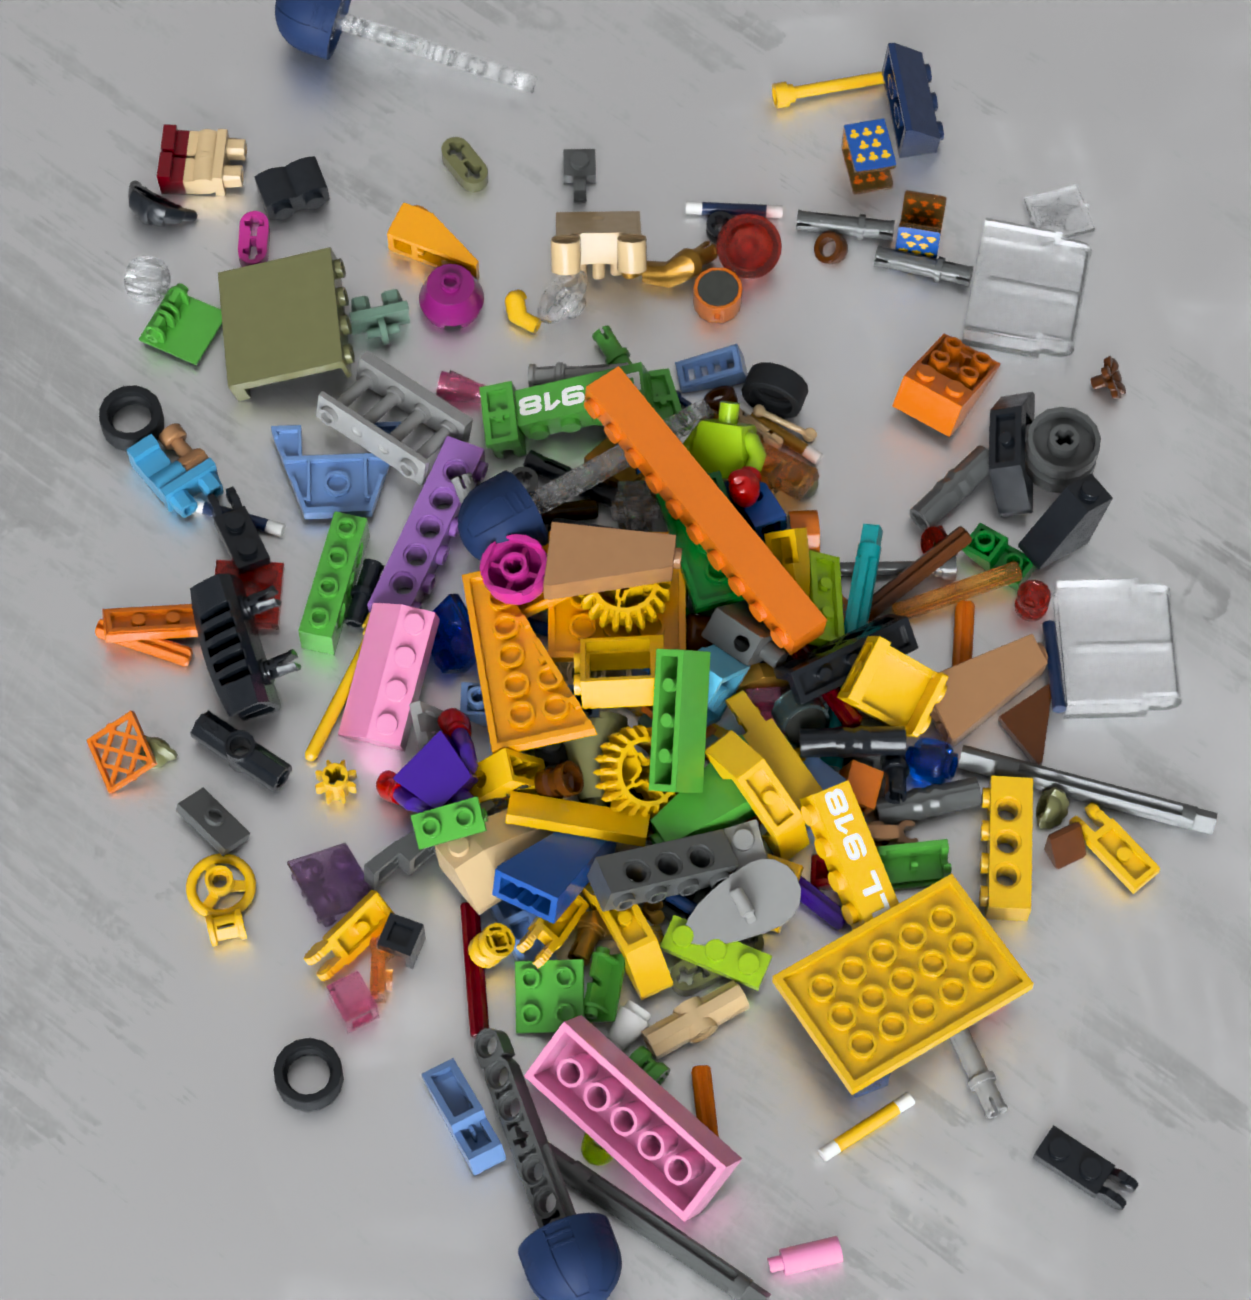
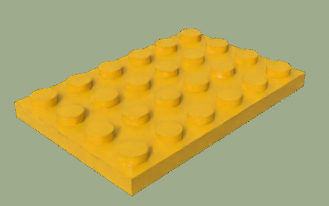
M952 873L775 974L772 979L775 987L851 1095L1033 989L1034 984Z

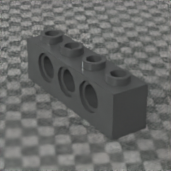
M723 829L595 857L587 877L602 912L613 909L623 911L639 903L648 902L653 904L664 900L666 897L678 894L688 896L700 889L709 887L714 889L736 871L739 863Z

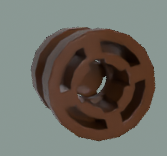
M565 761L556 765L555 768L548 767L538 771L534 784L538 795L562 799L564 796L572 797L582 792L584 779L580 768L574 762Z

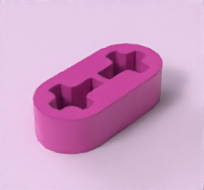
M250 211L243 215L239 225L238 256L240 265L245 267L267 262L270 242L268 218L262 212ZM257 223L259 224L257 236H252L251 228L253 224ZM251 247H256L257 249L255 259H249Z

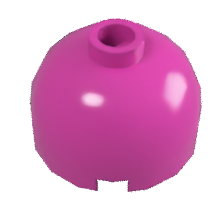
M507 535L506 538L509 541L497 544L494 541L487 547L481 557L479 569L485 587L495 599L505 604L522 605L533 601L544 591L543 584L547 554L537 540L527 535Z

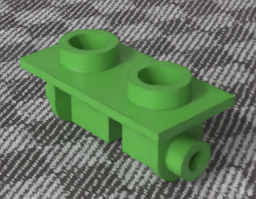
M478 796L410 815L419 850L487 831L485 822L488 821V814L485 808H481Z
M599 946L596 947V952L591 954L592 963L589 976L593 978V981L587 983L584 998L585 1018L590 1023L615 1022L625 972V959L622 954H610L609 948Z

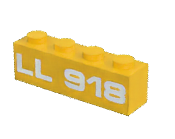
M849 780L800 799L803 820L811 827L816 839L814 842L816 852L825 861L829 871V884L838 893L843 905L841 907L843 918L847 924L851 925L852 930L899 904Z

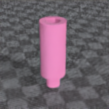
M833 1236L779 1249V1256L767 1258L770 1273L783 1270L786 1276L843 1262V1255L838 1237Z

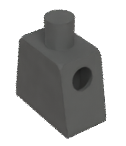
M746 600L717 607L701 634L702 637L747 666L765 661L771 667L776 668L784 664L788 658V653L774 643L770 630L764 622H758L753 617Z

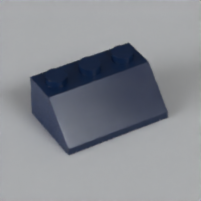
M888 43L882 67V76L899 158L937 153L939 142L944 139L942 122L936 121L935 111L938 110L936 93L930 92L929 83L932 81L929 63L924 64L922 52L897 43Z

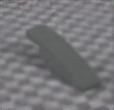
M488 800L480 804L481 808L486 809L488 816L495 814L496 804ZM412 831L392 843L364 865V880L374 889L399 867L410 876L434 854L437 856L435 846L419 850L415 832Z

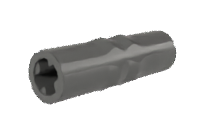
M977 446L955 468L949 470L945 477L939 480L909 510L910 517L916 525L925 531H929L948 512L958 506L963 498L970 495L973 489L989 475V450L984 446Z
M971 777L943 784H931L924 788H913L907 791V799L904 802L901 801V793H899L900 804L889 803L886 801L885 796L879 797L874 813L876 821H882L884 825H893L904 820H924L930 816H941L948 812L982 805V796L977 778Z

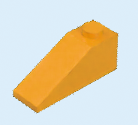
M403 202L387 232L389 250L436 268L445 264H457L466 268L479 280V261L444 224L426 208L419 205L412 206Z

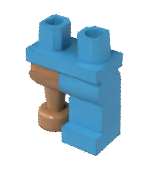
M174 423L166 427L158 438L166 450H175L179 459L171 463L170 459L160 448L159 442L152 434L126 450L133 469L164 503L169 512L175 510L183 518H186L198 508L197 502L193 498L194 496L203 492L205 496L214 493L215 497H219L224 493L214 461L201 448L193 450L185 441L187 438L185 430L180 424Z

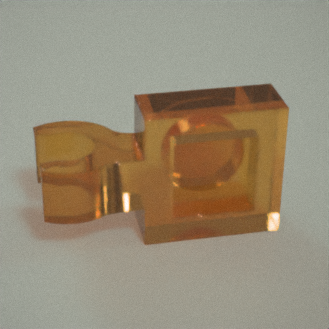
M371 937L369 942L372 956L370 972L371 1003H386V991H393V970H387L386 965L395 955L377 949L376 937Z

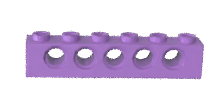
M450 436L446 437L368 602L369 613L373 603L403 604L423 609L421 602L425 593L430 594L434 588L436 569L438 565L443 566L447 560L450 547H448L451 537L456 538L459 534L458 514L461 503L450 478L472 473L475 486L478 481L482 482L489 466L485 462V450L483 448ZM462 479L463 486L466 489L465 483ZM440 504L451 505L447 509L437 508V506ZM430 531L438 533L434 537L423 536L426 532ZM417 559L425 561L419 566L410 564V562ZM401 588L411 589L407 594L397 593V590Z

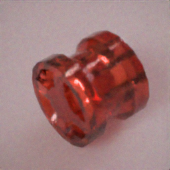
M1039 580L1023 582L1019 586L1016 595L1015 611L1023 620L1029 622L1038 621L1047 613L1051 599L1050 589Z

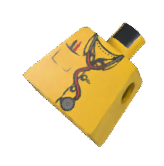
M503 748L478 762L475 774L479 780L469 792L474 797L478 796L480 803L491 800L496 804L495 808L497 809L508 807L511 791L538 795L534 781L536 773L545 769L544 760Z

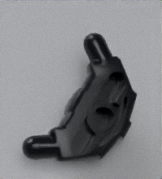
M134 180L129 185V207L138 215L142 223L165 226L166 224L174 225L180 224L182 221L194 222L197 220L198 215L196 211L183 208L181 205L169 201L150 191L147 187L142 186L139 181Z

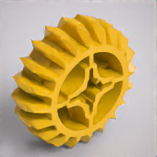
M671 581L629 587L627 590H624L622 597L621 589L604 591L605 596L611 597L615 601V606L602 599L598 592L578 596L583 598L581 600V607L583 610H589L588 617L591 620L600 617L599 626L601 628L611 623L614 633L619 630V626H625L626 632L630 633L632 632V625L636 624L643 631L646 626L645 619L655 623L657 621L656 613L663 614L666 604L664 602L670 600V592L667 589L671 587ZM640 602L638 605L628 607L631 603Z
M635 725L632 728L630 726L621 728L619 732L608 736L609 742L600 745L604 754L594 758L600 764V769H596L593 773L600 776L601 780L595 787L605 791L600 800L604 802L611 801L610 807L612 811L620 812L625 810L628 817L634 816L636 812H640L645 818H647L648 814H650V818H653L676 796L675 792L649 790L652 727L646 728L643 725ZM634 745L643 748L649 756L644 757L641 752H637ZM633 788L636 793H641L644 799L640 800L634 797L629 792V789Z

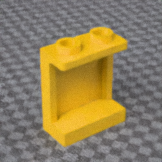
M868 636L837 698L887 726H905L906 737H918L929 727L932 720L930 713L935 703H939L947 691L946 682L949 676L943 672H935L890 646L891 642L881 636Z

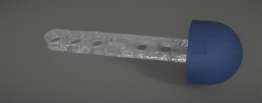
M276 0L275 19L278 29L290 45L302 52L329 60L336 49L342 31L516 89L534 92L538 79L537 76L349 14L351 0Z
M700 400L679 411L678 414L664 419V422L680 439L690 434L700 420L712 419L714 412L706 400ZM618 444L531 493H528L517 477L507 470L484 481L468 493L459 510L458 531L464 546L476 559L481 561V557L487 547L494 541H496V544L509 541L506 538L507 535H527L537 540L541 546L548 544V534L541 515L630 467L625 458L624 450Z

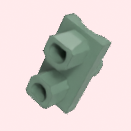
M397 289L384 291L381 294L383 305L371 308L367 296L351 299V312H349L353 335L367 333L368 339L380 337L384 346L389 344L388 335L400 332L399 325L410 323L407 300H402Z

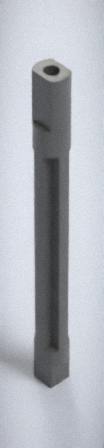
M963 745L957 767L989 777L992 775L1033 778V788L1045 791L1057 787L1063 790L1068 798L1087 803L1092 802L1098 806L1210 835L1213 834L1217 821V813L1200 809L1197 806Z
M550 1143L566 1184L734 1299L768 1300L771 1294L754 1283L753 1279L578 1160H574Z

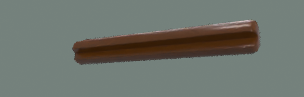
M962 526L957 527L873 594L869 622L970 544L972 538L968 531Z

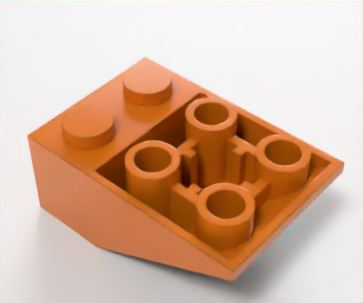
M944 333L904 375L892 406L950 437L963 423L999 369L1001 363L991 359L988 354L978 352L963 344L958 338Z

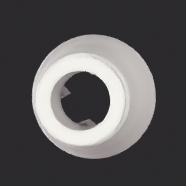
M628 1000L625 1006L620 1005L615 1022L612 1023L607 1038L624 1052L641 1035V1031L650 1026L648 1021L652 1015L636 1003Z

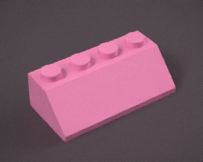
M373 603L339 728V736L405 752L413 724L409 704L419 701L440 621L435 612L403 604Z

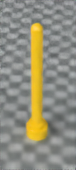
M882 71L799 86L787 84L786 81L773 83V102L776 109L790 107V103H794L799 98L884 84Z
M368 613L362 624L364 629L362 632L363 636L365 635L370 613ZM363 639L305 751V758L308 761H315L318 758L347 701Z

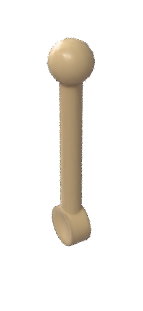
M761 404L755 405L753 408V414L756 417L763 416L803 435V439L807 442H813L817 437V432L813 428L804 429L766 411L765 407Z

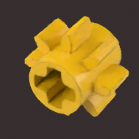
M327 760V766L323 771L316 770L315 772L316 779L320 781L315 785L316 793L322 794L325 792L328 804L332 800H341L344 804L349 792H357L356 784L352 782L357 779L356 770L347 771L345 760H342L340 764L331 763Z

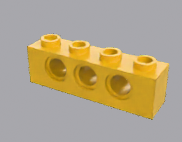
M991 775L988 788H982L981 808L987 809V820L981 821L980 839L981 841H987L986 853L981 852L980 874H986V886L980 885L979 907H985L986 919L1027 922L1031 912L1033 778ZM1001 811H1008L1012 813L1015 818L1012 820H1005L1001 818L998 813ZM1002 843L1009 844L1014 851L1010 853L1002 852L997 845ZM1000 876L1009 877L1014 884L1004 886L997 881V878Z

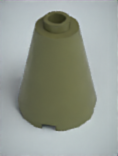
M599 711L600 717L588 718L595 727L597 735L566 741L563 744L568 761L574 762L580 768L583 775L584 787L582 792L577 795L579 802L607 807V804H611V801L604 802L600 800L605 792L604 789L595 787L601 780L600 776L593 773L596 769H600V764L594 758L604 754L600 745L609 742L608 736L619 732L623 727H629L628 718L622 714Z

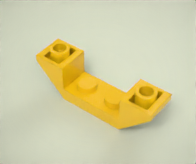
M729 730L705 749V755L720 777L734 781L766 828L767 832L762 836L775 856L790 860L810 844L800 810L760 754L732 730Z
M589 882L582 890V893L588 904H590L591 910L599 911L625 959V972L641 1001L673 986V981L658 940L638 904L623 911L613 909L602 912Z

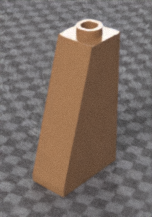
M552 522L543 584L544 599L553 600L672 581L673 568L680 569L682 548H676V535Z
M1033 634L940 671L949 676L946 682L947 691L939 703H935L930 716H932V721L947 750L958 745L1042 675L1048 664V655L1043 644L1037 643Z

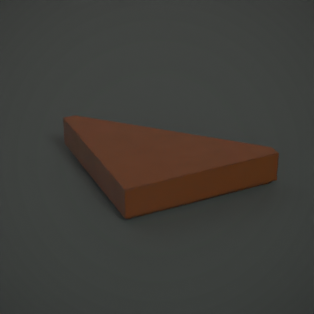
M1049 684L999 716L998 722L1032 763L1042 765L1051 703Z

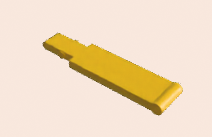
M741 690L726 699L725 703L736 717L737 723L745 730L746 733L743 734L745 740L765 759L801 812L802 805L800 799L820 792L823 789L773 719L765 721L759 708L755 707L744 690Z

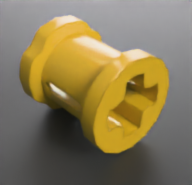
M240 907L235 908L234 913L212 917L211 914L205 916L212 947L217 946L219 941L240 937L241 939H247ZM229 925H234V926H231V927H227V928H223V929H218V928H221V927H225V926H229Z

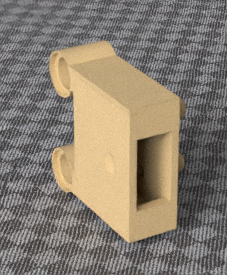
M640 211L556 212V236L551 238V271L558 275L575 274L576 276L583 277L587 275V264H592V277L596 280L605 278V264H610V274L613 276H620L621 273L640 274L647 270V238L641 234Z

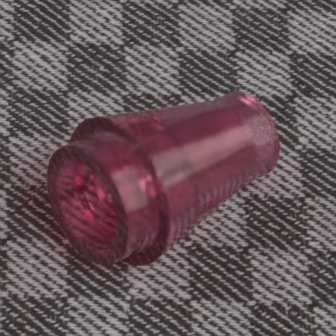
M453 370L449 372L441 371L436 395L443 398L446 402H475L481 404L479 387L486 385Z

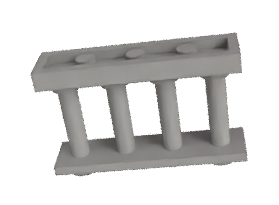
M366 351L359 357L357 381L338 399H334L324 391L318 396L316 417L325 425L333 427L400 471L403 476L412 479L421 486L426 482L429 467L428 458L444 444L447 436L464 442H468L470 438L473 418L369 351ZM367 389H371L384 397L363 417L348 408ZM394 406L410 414L390 434L374 425ZM420 423H424L436 431V433L417 451L401 442Z

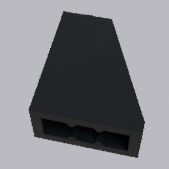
M1092 473L1063 490L1020 541L1018 547L1038 570L1043 569L1088 544L1113 497Z

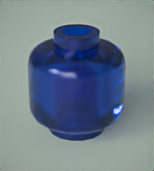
M922 737L917 740L914 746L907 748L906 762L909 764V773L913 780L927 784H943L947 780L954 778L959 758L958 754L954 753V749L949 742Z

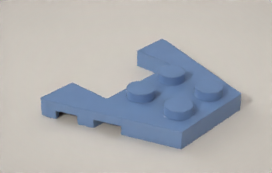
M401 421L376 422L374 425L390 434L401 424ZM301 425L271 426L272 438L304 519H332L335 511L359 517L373 516L390 467L388 463L372 453L303 456Z

